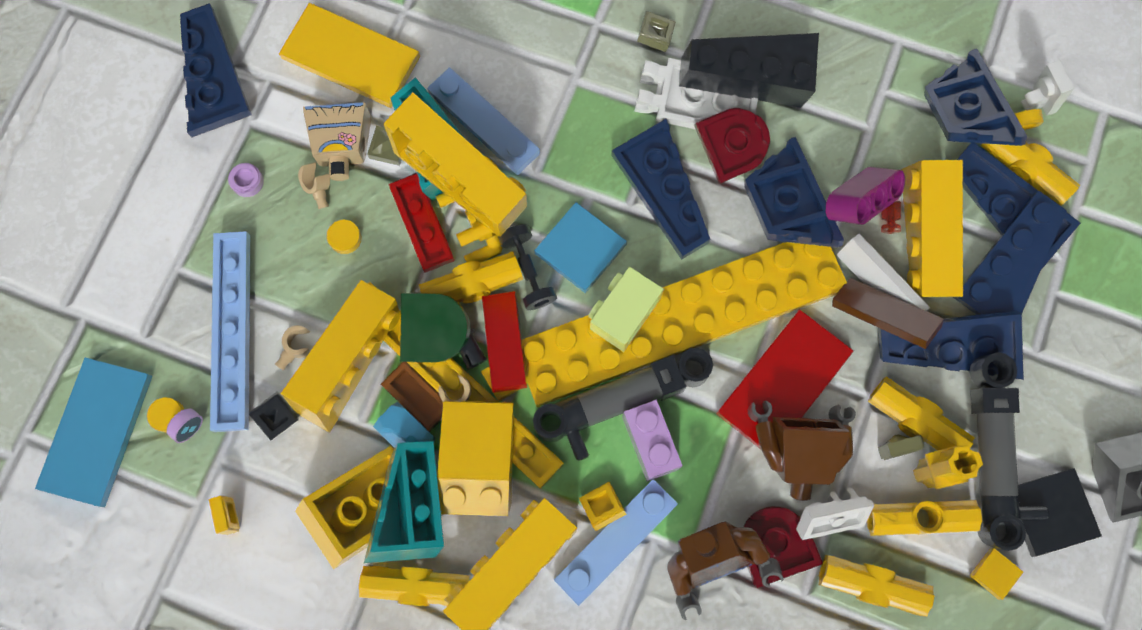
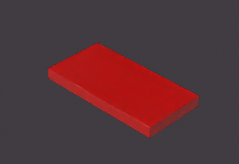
M799 309L716 414L761 450L755 428L758 422L751 420L749 417V406L754 402L756 412L764 415L762 403L764 401L771 403L772 413L768 417L770 422L773 421V417L802 418L854 350Z

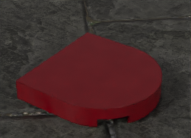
M742 108L727 109L694 124L719 184L753 170L762 163L767 154L770 144L768 127L760 116Z
M770 506L753 513L746 520L743 527L752 528L757 532L770 553V558L779 561L783 578L823 565L814 539L802 540L796 530L801 517L789 509ZM757 564L747 567L755 588L764 586L758 568L759 565ZM776 575L768 577L770 583L780 580Z

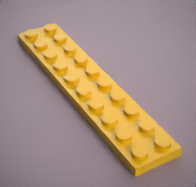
M784 242L662 287L664 290L661 299L624 352L590 330V321L592 319L588 317L589 315L522 339L526 380L535 405L539 407L649 366L651 363L669 356L678 355L688 349L702 346L835 296L847 281L831 247Z

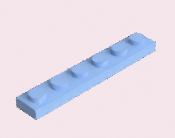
M247 231L213 233L210 431L249 430L250 234Z

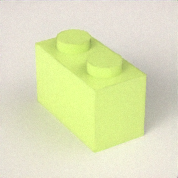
M630 266L623 275L619 272L616 274L608 287L611 293L604 302L598 300L588 316L592 319L590 321V330L623 352L661 299L664 290Z

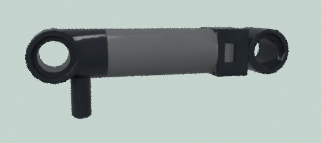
M691 348L682 354L678 363H676L674 355L651 363L650 367L555 404H545L538 408L534 414L533 424L535 432L539 438L546 442H557L564 436H567L576 460L586 459L589 453L580 430L619 416L624 411L654 400L661 399L663 401L681 394L685 391L686 387L701 386L712 372V358L703 349ZM688 361H697L701 364L703 373L691 375L686 370L685 364ZM548 415H554L560 419L561 424L557 430L549 432L542 428V420Z
M994 353L975 359L970 366L969 372L971 380L979 387V389L970 390L971 414H977L978 452L983 462V465L979 468L982 523L980 531L977 532L981 541L986 545L1012 551L1022 546L1026 538L1025 526L1021 520H1047L1049 518V510L1046 506H1019L1014 413H1020L1019 388H1005L1016 379L1017 366L1014 360L1007 354ZM990 363H993L998 368L996 380L992 379L988 374ZM1003 522L1007 531L1004 538L999 540L996 536V528Z

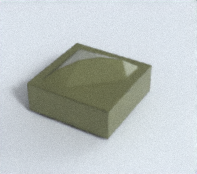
M646 11L637 42L666 52L670 45L676 22Z
M376 125L367 153L369 159L400 166L402 159L394 154L385 127Z
M898 434L894 435L883 446L878 447L881 459L888 460L920 451L925 446L921 435L908 438Z

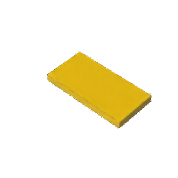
M308 3L279 52L281 59L389 108L393 106L390 97L404 87L420 58L419 51L312 3Z

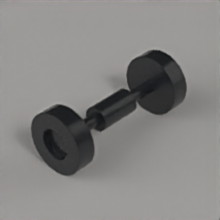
M520 224L508 228L501 237L498 236L502 248L516 246L520 256L517 258L525 280L530 282L533 292L526 295L522 300L526 310H536L554 302L557 299V295L553 287L539 289L535 279L538 275L530 254L525 253L522 246L523 243L531 239L532 233L529 225Z

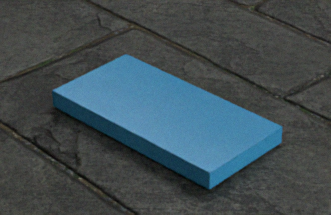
M85 357L35 489L105 508L153 376Z

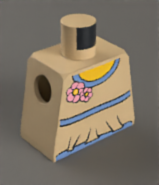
M365 102L303 107L313 157L319 166H329V177L331 180L344 181L349 179V165L362 164L366 158L371 115Z

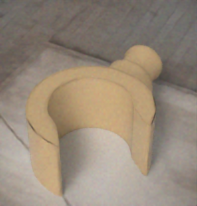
M316 162L303 165L298 173L301 187L306 193L313 194L318 209L328 207L325 190L330 185L329 174L315 177Z
M296 325L284 332L282 336L284 351L280 354V359L275 363L277 367L285 370L289 362L292 363L295 358L307 357L311 351L310 349L293 350L291 347L292 339L296 335L310 333L307 328Z
M458 375L460 382L464 386V394L458 400H451L444 388L439 386L441 400L468 401L472 391L469 381L463 376Z

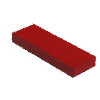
M415 173L388 185L424 273L452 263L455 259L431 201L422 192L418 174Z
M515 291L482 296L493 393L527 388Z

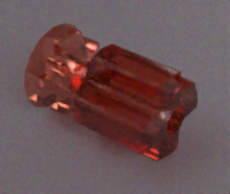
M895 201L881 212V220L887 221V224L881 226L882 233L896 234L901 232V225L895 223V221L901 219L900 201Z

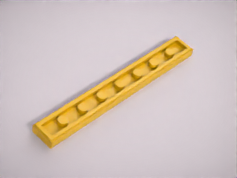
M401 310L398 323L391 331H388L383 340L399 356ZM452 358L443 362H407L438 393L439 386H442L451 400H458L464 394V386L458 377L460 375L466 378L471 385L472 391L468 401L498 402ZM513 416L512 463L541 489L564 463Z

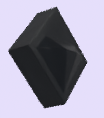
M278 391L249 412L250 417L270 441L299 420V417Z

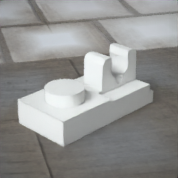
M1060 59L1047 64L1038 77L1039 79L1034 85L1033 91L1025 94L1026 99L1021 101L1024 110L1043 108L1046 116L1052 115L1059 110L1074 90V86Z
M852 488L846 489L843 495L844 501L838 498L835 491L830 492L826 503L816 502L805 507L796 530L802 540L864 527L874 507V503L872 500H868L866 496L858 497Z

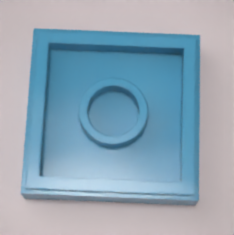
M576 202L538 245L534 253L586 294L624 249L627 241Z

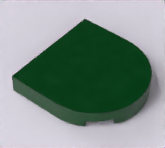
M401 293L400 362H443L456 356L466 345L470 335L469 317L462 306L450 296L443 294Z

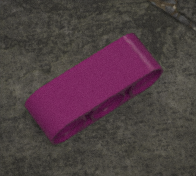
M867 167L830 193L826 203L828 219L858 225L866 224L901 197L905 187L903 171Z

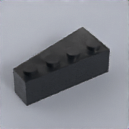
M819 33L692 39L681 57L679 87L730 96L736 95L737 97L748 99L758 98L759 101L801 108L816 92Z

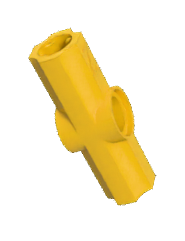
M1027 142L1022 146L984 143L980 145L1008 167V169L1060 206L1079 189L1080 184L1052 163L1053 156L1042 145L1036 143L1028 144Z
M512 251L481 263L479 261L463 263L455 267L450 274L419 284L421 293L443 294L450 296L458 303H473L482 300V296L490 295L493 290L523 280V276L516 256Z
M887 376L881 380L870 394L868 402L898 422V428L907 436L915 437L921 435L923 442L928 443L937 451L954 446L967 445L969 449L972 447L975 437L944 417L943 410L937 404L927 398L914 396Z
M967 445L954 446L924 454L925 458L919 460L918 466L913 472L917 482L923 483L927 488L940 489L968 482V479L977 477V472L983 465L979 452L972 451Z
M976 500L874 504L866 523L870 536L980 531L982 514ZM920 509L925 510L929 516V523L926 527L921 526L918 522L917 513Z
M825 555L818 575V585L854 595L857 600L884 608L891 606L918 616H928L929 611L933 607L935 597L933 592L934 586L895 575L896 572L866 563L860 565L830 555Z
M363 566L359 580V597L396 600L398 604L429 606L430 603L448 606V603L444 600L446 596L459 583L465 587L470 581L471 575L433 572V569L415 567L394 569L381 566Z

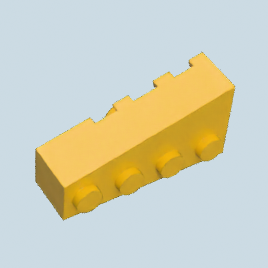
M414 93L383 123L394 154L499 237L526 209L527 196L524 186L515 178H508L491 159L480 153Z
M921 160L901 169L905 175L903 202L907 239L906 248L909 263L907 284L920 297H963V160Z
M363 280L359 281L280 393L296 414L325 431L331 432L373 357L379 351L388 331H391L398 323L400 310L395 298Z
M546 498L540 503L533 500L521 513L520 517L524 521L515 531L509 527L496 541L495 544L499 549L489 559L484 555L470 570L474 577L466 586L463 587L459 583L444 599L448 606L442 612L461 630H489L514 602L513 600L534 580L538 572L555 557L562 548V545L567 540L569 541L577 532V527Z

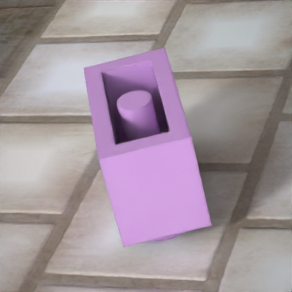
M657 400L624 411L622 418L646 481L648 482L679 470L682 467V463Z

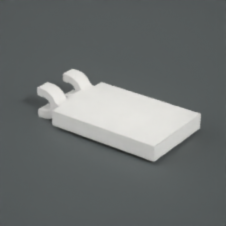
M668 58L666 66L652 61H645L640 83L648 85L658 84L657 91L654 94L640 89L636 100L635 112H657L656 121L661 122L667 119L668 124L695 129V123L731 108H742L756 114L758 98L748 99L737 97L736 95L730 96L679 87L681 60Z

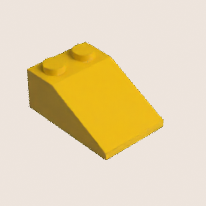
M443 401L437 473L441 514L509 515L512 504L514 403Z
M391 446L306 496L295 510L333 569H336L368 547L389 461L394 451Z

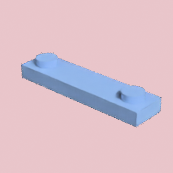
M450 67L427 88L428 93L517 175L540 155V149Z
M653 479L624 508L627 515L608 524L554 581L579 606L678 503Z

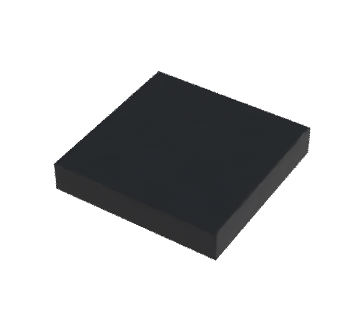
M1075 468L1018 485L1019 506H1046L1049 510V518L1047 520H1021L1025 526V543L1031 557H1037L1102 537Z

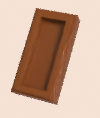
M402 362L381 383L429 432L441 421L443 401L439 393L407 362Z

